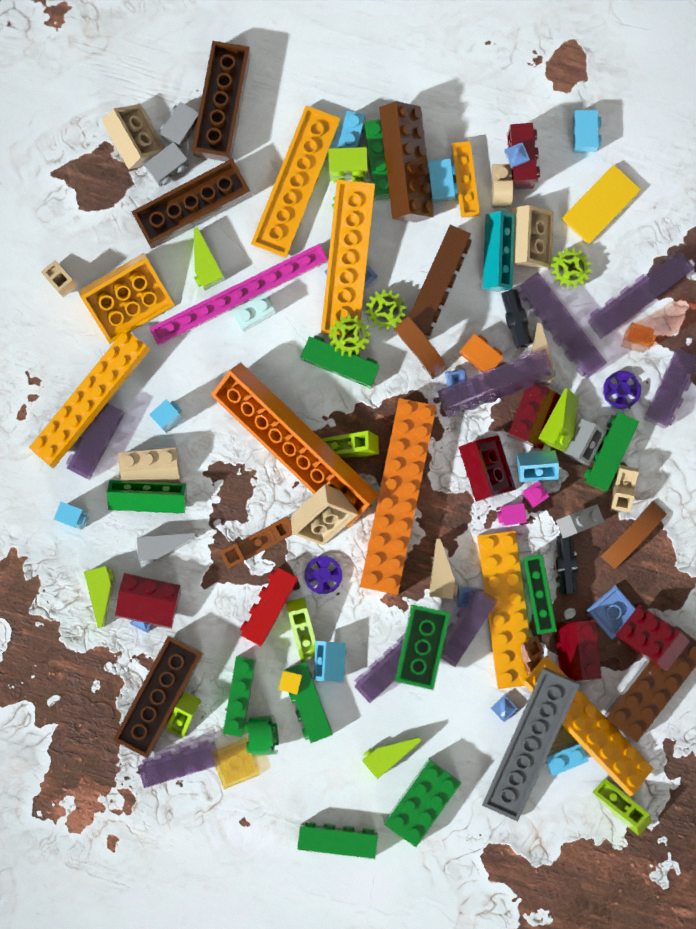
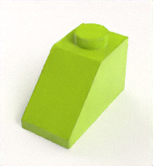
M184 691L175 706L166 731L183 739L198 710L201 699Z

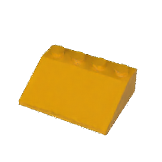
M144 253L78 291L109 344L116 341L124 329L131 332L175 306Z

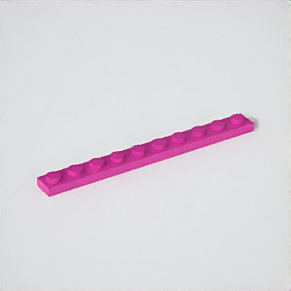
M319 243L149 329L159 346L328 262V259Z

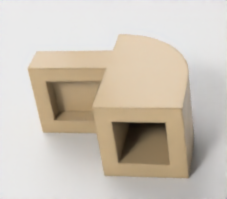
M492 164V207L512 205L513 180L510 164Z
M56 260L41 271L63 298L78 286Z
M619 466L612 489L611 509L630 513L635 497L634 488L639 468Z

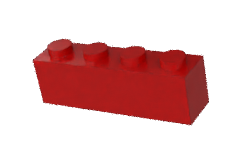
M280 568L272 569L268 577L270 582L267 587L263 586L258 595L261 599L258 604L254 603L250 609L251 617L249 621L245 620L240 628V631H242L240 636L262 647L299 578Z

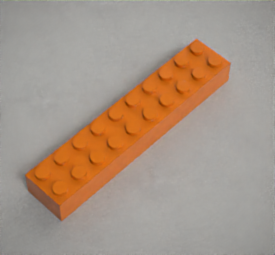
M241 362L228 371L211 393V396L313 494L324 485L340 490L358 511V515L346 525L347 527H350L379 497V494Z
M402 398L398 400L360 588L398 595L437 407L435 405Z

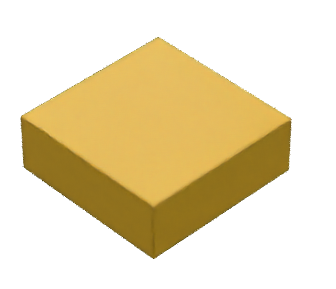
M283 670L278 690L298 694L302 675Z

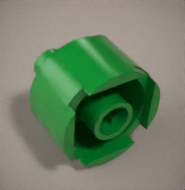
M274 715L250 717L249 721L244 723V730L248 734L249 742H246V750L253 757L278 754V750H275V745H279L277 723L272 722V719H275Z

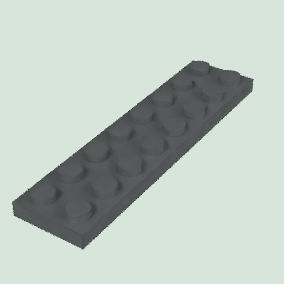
M542 668L482 806L515 821L519 820L579 688L580 682L548 668Z

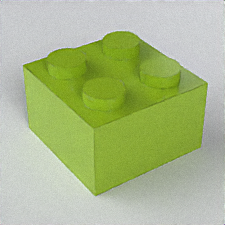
M367 147L328 149L330 181L337 183V180L363 182L364 179H367Z

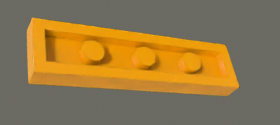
M471 141L452 143L461 219L479 217L480 211Z

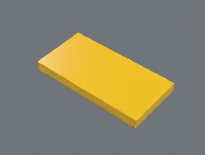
M613 164L561 220L589 245L641 189Z

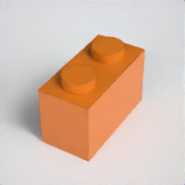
M474 333L459 351V354L488 378L504 359L501 356L503 353L496 347H490L485 337L480 334L477 336Z

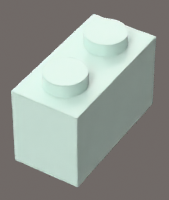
M265 293L232 313L243 333L276 314Z

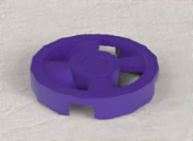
M617 371L605 380L603 395L610 406L617 409H626L638 401L641 395V385L634 374L628 371ZM613 377H615L617 385L610 382ZM629 378L634 381V384L630 386L627 384ZM615 394L617 399L615 402H612L609 396ZM628 394L635 397L630 403L626 399Z
M319 556L307 564L304 571V579L307 586L313 592L329 594L339 587L342 581V570L333 558ZM315 562L319 567L317 571L310 568L311 565ZM332 562L337 568L329 571L327 568ZM317 579L319 583L314 588L310 583ZM330 579L336 582L332 588L327 583Z

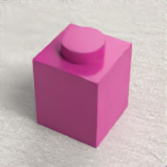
M539 481L521 492L531 509L550 497Z
M524 503L501 506L499 508L500 511H497L498 523H502V527L527 522Z

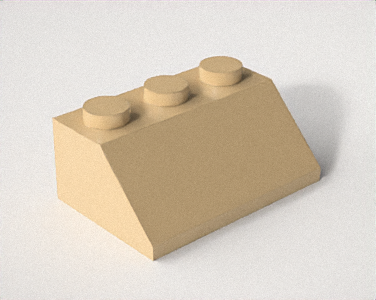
M141 104L114 108L102 120L128 169L144 166L146 162L165 148Z
M532 205L513 207L512 214H515L513 265L526 268L549 269L552 259L554 212Z
M177 448L118 453L122 481L181 483Z
M324 485L290 515L292 534L324 545L358 515V511L340 490Z

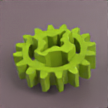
M565 248L564 254L559 251L557 253L558 257L554 256L552 259L555 263L550 265V268L554 269L550 275L556 276L553 281L557 282L559 280V287L565 284L567 290L570 288V285L574 289L577 288V284L583 286V280L588 281L589 276L586 274L592 272L591 269L587 268L591 265V262H586L588 255L582 256V250L576 253L575 248L571 252H569L568 248ZM573 257V259H570V260H566V259H563V258ZM579 261L581 262L583 269L580 268ZM570 265L574 267L571 272L568 271ZM558 266L562 269L563 276L560 275ZM572 277L578 278V279L572 280V281H571V280H568L569 278H572Z
M385 289L382 290V294L376 291L375 298L369 297L371 303H366V307L370 308L365 311L366 315H370L367 321L373 320L372 327L374 328L376 325H379L380 331L383 327H386L387 331H389L390 326L395 328L396 323L400 324L402 322L400 317L405 318L406 316L402 312L406 310V306H402L404 299L398 300L399 293L394 296L392 295V290L389 291V294H386ZM384 298H388V299H391V300H393V301H392V302H388V301H385ZM377 302L379 307L373 312V307ZM383 307L386 309L390 308L389 314H386V312L382 313ZM398 308V315L394 318L393 312ZM379 319H385L387 322H381Z
M348 314L347 319L340 316V322L334 321L335 327L330 326V331L333 333L329 334V338L333 339L330 345H336L335 352L341 350L342 356L345 352H348L349 357H351L352 352L359 355V349L365 351L364 344L369 345V340L366 338L370 337V333L366 332L369 326H363L364 319L359 322L357 315L354 319H351L350 314ZM360 330L362 332V340L358 337ZM337 331L342 335L339 341L337 339ZM346 333H347V334L353 333V338H352V337L346 338Z

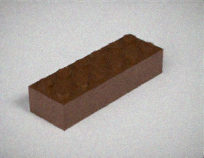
M212 40L192 146V153L195 157L224 162L232 158L251 57L250 47Z
M399 101L381 106L379 111L392 219L417 223L433 218L434 207L431 196L421 106Z
M233 158L131 212L149 246L153 249L250 198L251 192Z
M451 224L447 229L409 315V318L428 340L434 328L431 325L433 322L437 323L441 314L439 307L440 305L444 306L448 298L449 292H447V289H452L457 275L454 273L455 271L459 272L465 258L462 255L463 253L467 255L472 243L470 239L471 233Z
M678 626L673 627L681 631L690 642L668 671L665 672L649 660H646L604 715L605 719L636 743L696 667V640Z
M168 635L113 741L145 758H149L204 653Z

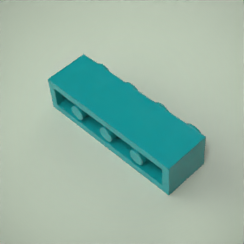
M504 211L485 214L484 290L500 292L511 290L513 287L515 214Z

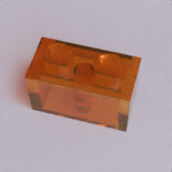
M632 322L626 328L621 347L644 353L654 344L656 335L653 334L654 329Z

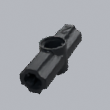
M517 289L501 293L506 311V322L508 328L511 329L516 349L532 345L527 326V315L525 309L522 308Z
M573 535L564 539L562 536H556L557 574H559L560 594L578 593L576 579L578 567L576 555L574 556Z

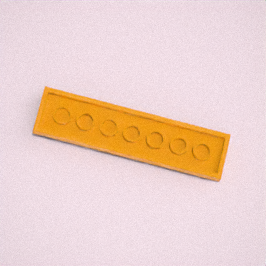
M305 106L252 239L251 246L287 259L341 118L310 106Z
M337 180L321 333H333L330 331V326L335 327L334 321L340 322V316L347 319L348 314H350L351 319H354L357 315L358 321H361L375 184ZM346 333V336H353V333Z
M124 329L29 448L54 469L150 351V348Z
M516 531L478 535L477 541L497 689L525 686L522 682L528 675L522 659L521 644L530 639Z
M545 656L522 682L531 693L543 667L566 676L548 656ZM578 689L562 723L563 727L629 796L634 795L654 768Z

